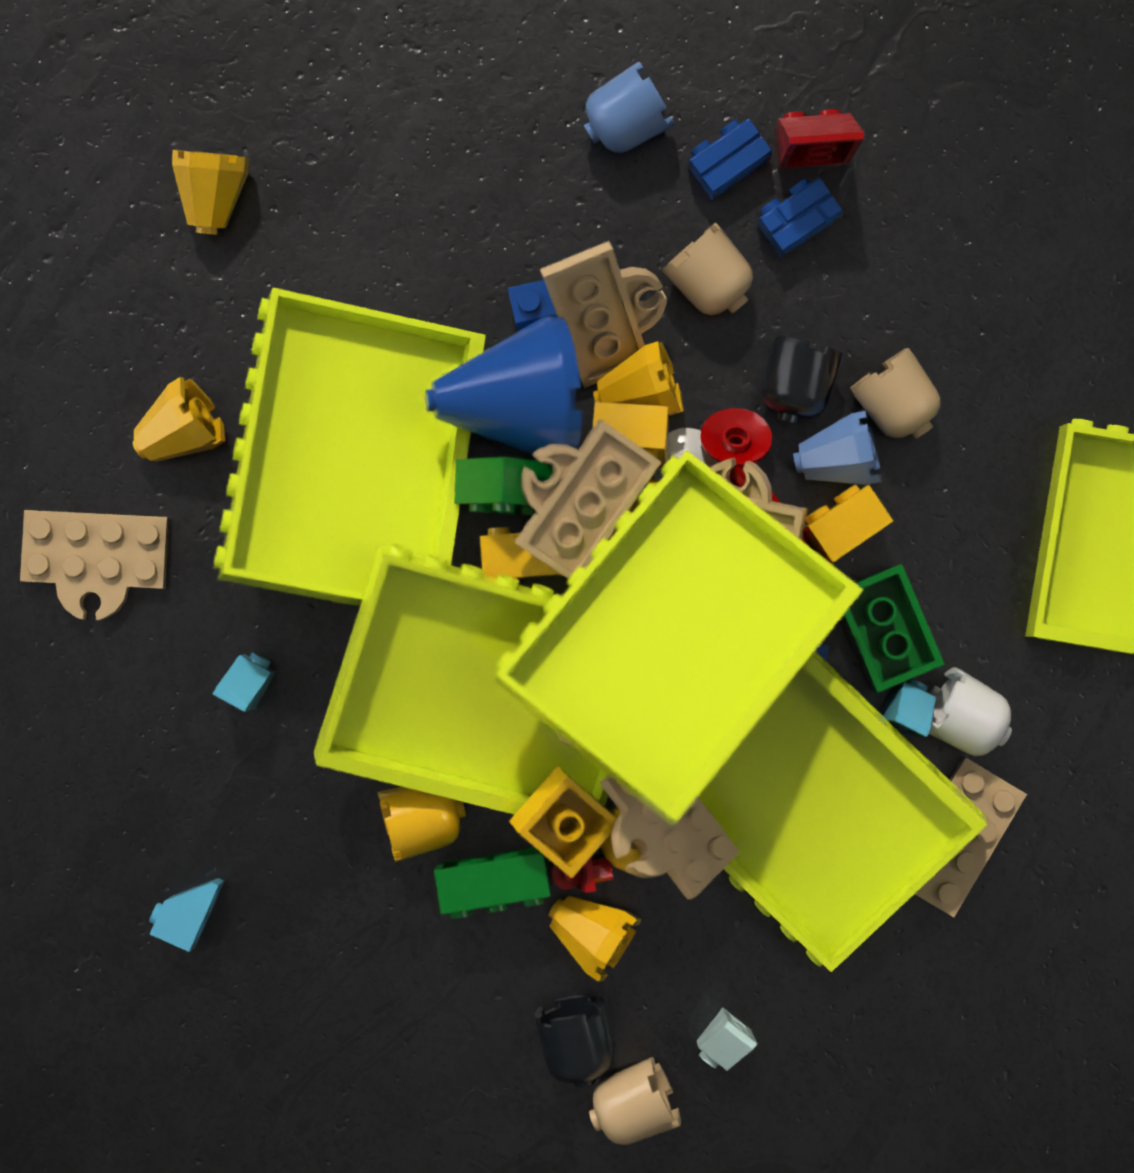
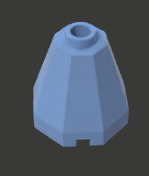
M866 411L852 413L798 444L799 452L793 453L797 473H804L806 480L860 485L881 483V475L873 474V470L880 469L871 426L868 427L867 424L862 422L869 420L868 413Z

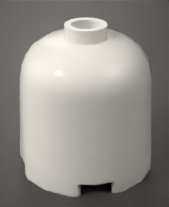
M953 667L944 674L949 679L942 688L934 686L929 693L936 697L928 734L973 756H983L994 750L998 745L1003 746L1012 732V728L1009 727L1011 709L1008 701L1002 695L959 668Z

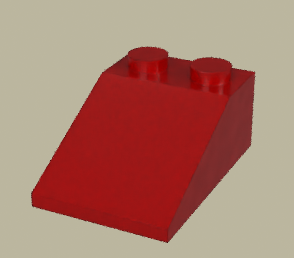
M839 109L823 110L817 116H805L804 112L786 113L783 115L784 118L778 119L775 126L778 169L849 164L864 140V132L851 113L841 114Z

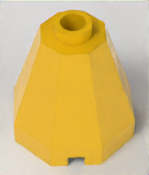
M173 150L172 167L188 225L196 226V233L217 235L218 228H226L249 173L250 157Z
M659 341L643 346L597 381L598 390L593 391L595 402L668 406V416L684 411L679 384H675L672 375L675 374L673 365L663 343Z
M179 377L167 385L135 427L132 443L135 451L141 458L158 462L216 448L225 442L224 423L220 417L215 420L213 419L209 411L214 410L215 406L203 390L193 380L187 379L184 381L183 377Z
M568 896L565 900L559 898L548 914L552 918L549 927L585 973L598 982L606 979L609 974L603 971L605 967L609 965L614 968L632 941L636 930L631 928V925L638 926L642 920L630 911L574 896Z

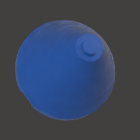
M544 316L431 383V389L425 390L427 412H433L437 420L529 454H533L538 449L550 444H563L579 449L582 410H575V388H580V379L575 348L566 321L563 318H558V316Z

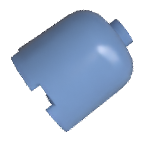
M640 62L635 63L589 95L586 101L585 111L589 122L584 124L585 129L594 144L601 140L602 144L614 153L629 151L675 125L671 116L664 119L661 114L667 107L651 79L648 77L642 80L638 74L644 70Z

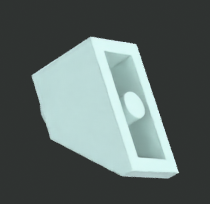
M724 1008L719 1011L696 1041L698 1048L701 1050L699 1056L715 1069L720 1065L727 1071L757 1045L751 1029Z

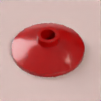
M730 408L714 413L704 422L701 428L700 441L706 454L716 462L720 463L729 458H736L735 467H742L747 461L756 463L767 455L772 444V431L768 423L758 414L746 409Z

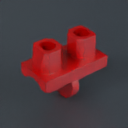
M602 854L592 855L572 878L555 864H553L550 873L552 882L557 887L564 890L576 887L585 893L595 892V883L613 880L611 863Z

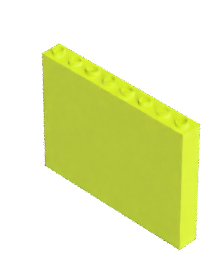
M272 287L268 298H261L257 319L263 321L261 333H255L251 354L257 355L255 368L249 367L245 389L251 390L249 404L243 403L240 412L239 424L245 425L243 439H236L233 452V460L239 461L237 475L230 474L226 496L232 497L230 511L224 510L221 520L220 532L226 533L224 547H217L214 559V568L220 569L218 580L361 606L380 546L390 548L391 544L401 545L413 551L412 555L425 559L427 554L437 555L449 561L448 565L451 566L460 504H454L456 460L467 459L471 432L437 420L433 412H427L425 390H430L431 383L481 354L484 350L486 335Z
M1072 419L1071 423L1062 425L1059 428L1025 637L1134 655V434L1128 433L1129 428L1125 426L1107 425V429L1093 427V421Z
M688 450L679 459L674 455L669 459L660 472L664 475L656 486L652 483L647 485L637 499L641 503L633 513L627 510L614 525V528L618 531L610 541L603 538L590 554L594 558L586 569L580 565L567 581V584L571 587L562 597L558 594L552 597L543 609V612L547 614L538 625L532 622L519 637V640L523 642L514 654L508 650L494 667L499 671L496 674L495 683L671 827L682 816L863 591L862 588Z
M391 544L390 548L380 546L314 750L316 765L514 815L554 769L559 766L605 806L608 794L600 782L608 774L575 747L563 743L552 728L495 683L496 674L499 672L494 668L508 650L513 654L523 643L519 640V637L532 622L538 625L547 615L543 612V609L554 596V590L539 584H533L532 588L518 585L519 580L503 574H498L497 579L483 575L484 571L468 564H463L462 569L450 566L447 559L437 555L427 554L426 559L412 555L413 551L401 545Z
M815 650L698 794L700 800L740 852L724 868L729 874V881L740 892L746 890L755 899L754 904L762 914L767 917L772 915L781 924L780 929L788 939L793 942L798 940L807 949L806 954L814 964L819 967L824 965L830 972L838 967L988 825L986 814Z

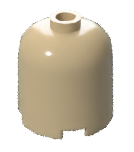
M714 223L705 230L704 234L697 241L691 242L661 270L696 309L707 315H717L727 309L731 313L737 311L748 301L744 294L751 287L753 281V270L749 263L717 223Z
M905 348L882 363L886 369L879 375L876 372L872 375L868 373L850 387L855 398L878 428L886 436L893 439L903 438L910 434L915 439L922 436L933 428L930 420L937 415L940 408V396L914 353L909 348Z
M651 1057L598 1083L593 1094L594 1109L589 1111L596 1131L603 1130L606 1137L613 1143L629 1145L681 1126L679 1108L671 1109L667 1095L672 1094L673 1090L660 1063L655 1064L654 1057Z

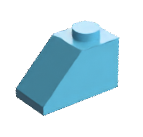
M252 652L250 656L245 654L239 655L215 688L213 695L244 712L254 710L258 706L276 671L269 668L271 661L257 653Z
M909 679L907 682H902L891 688L880 713L898 731L908 736L927 737L931 727L936 697L926 693L928 689L926 685L914 679Z
M217 878L166 899L163 904L158 902L149 919V922L154 924L150 935L190 952L197 945L224 880Z

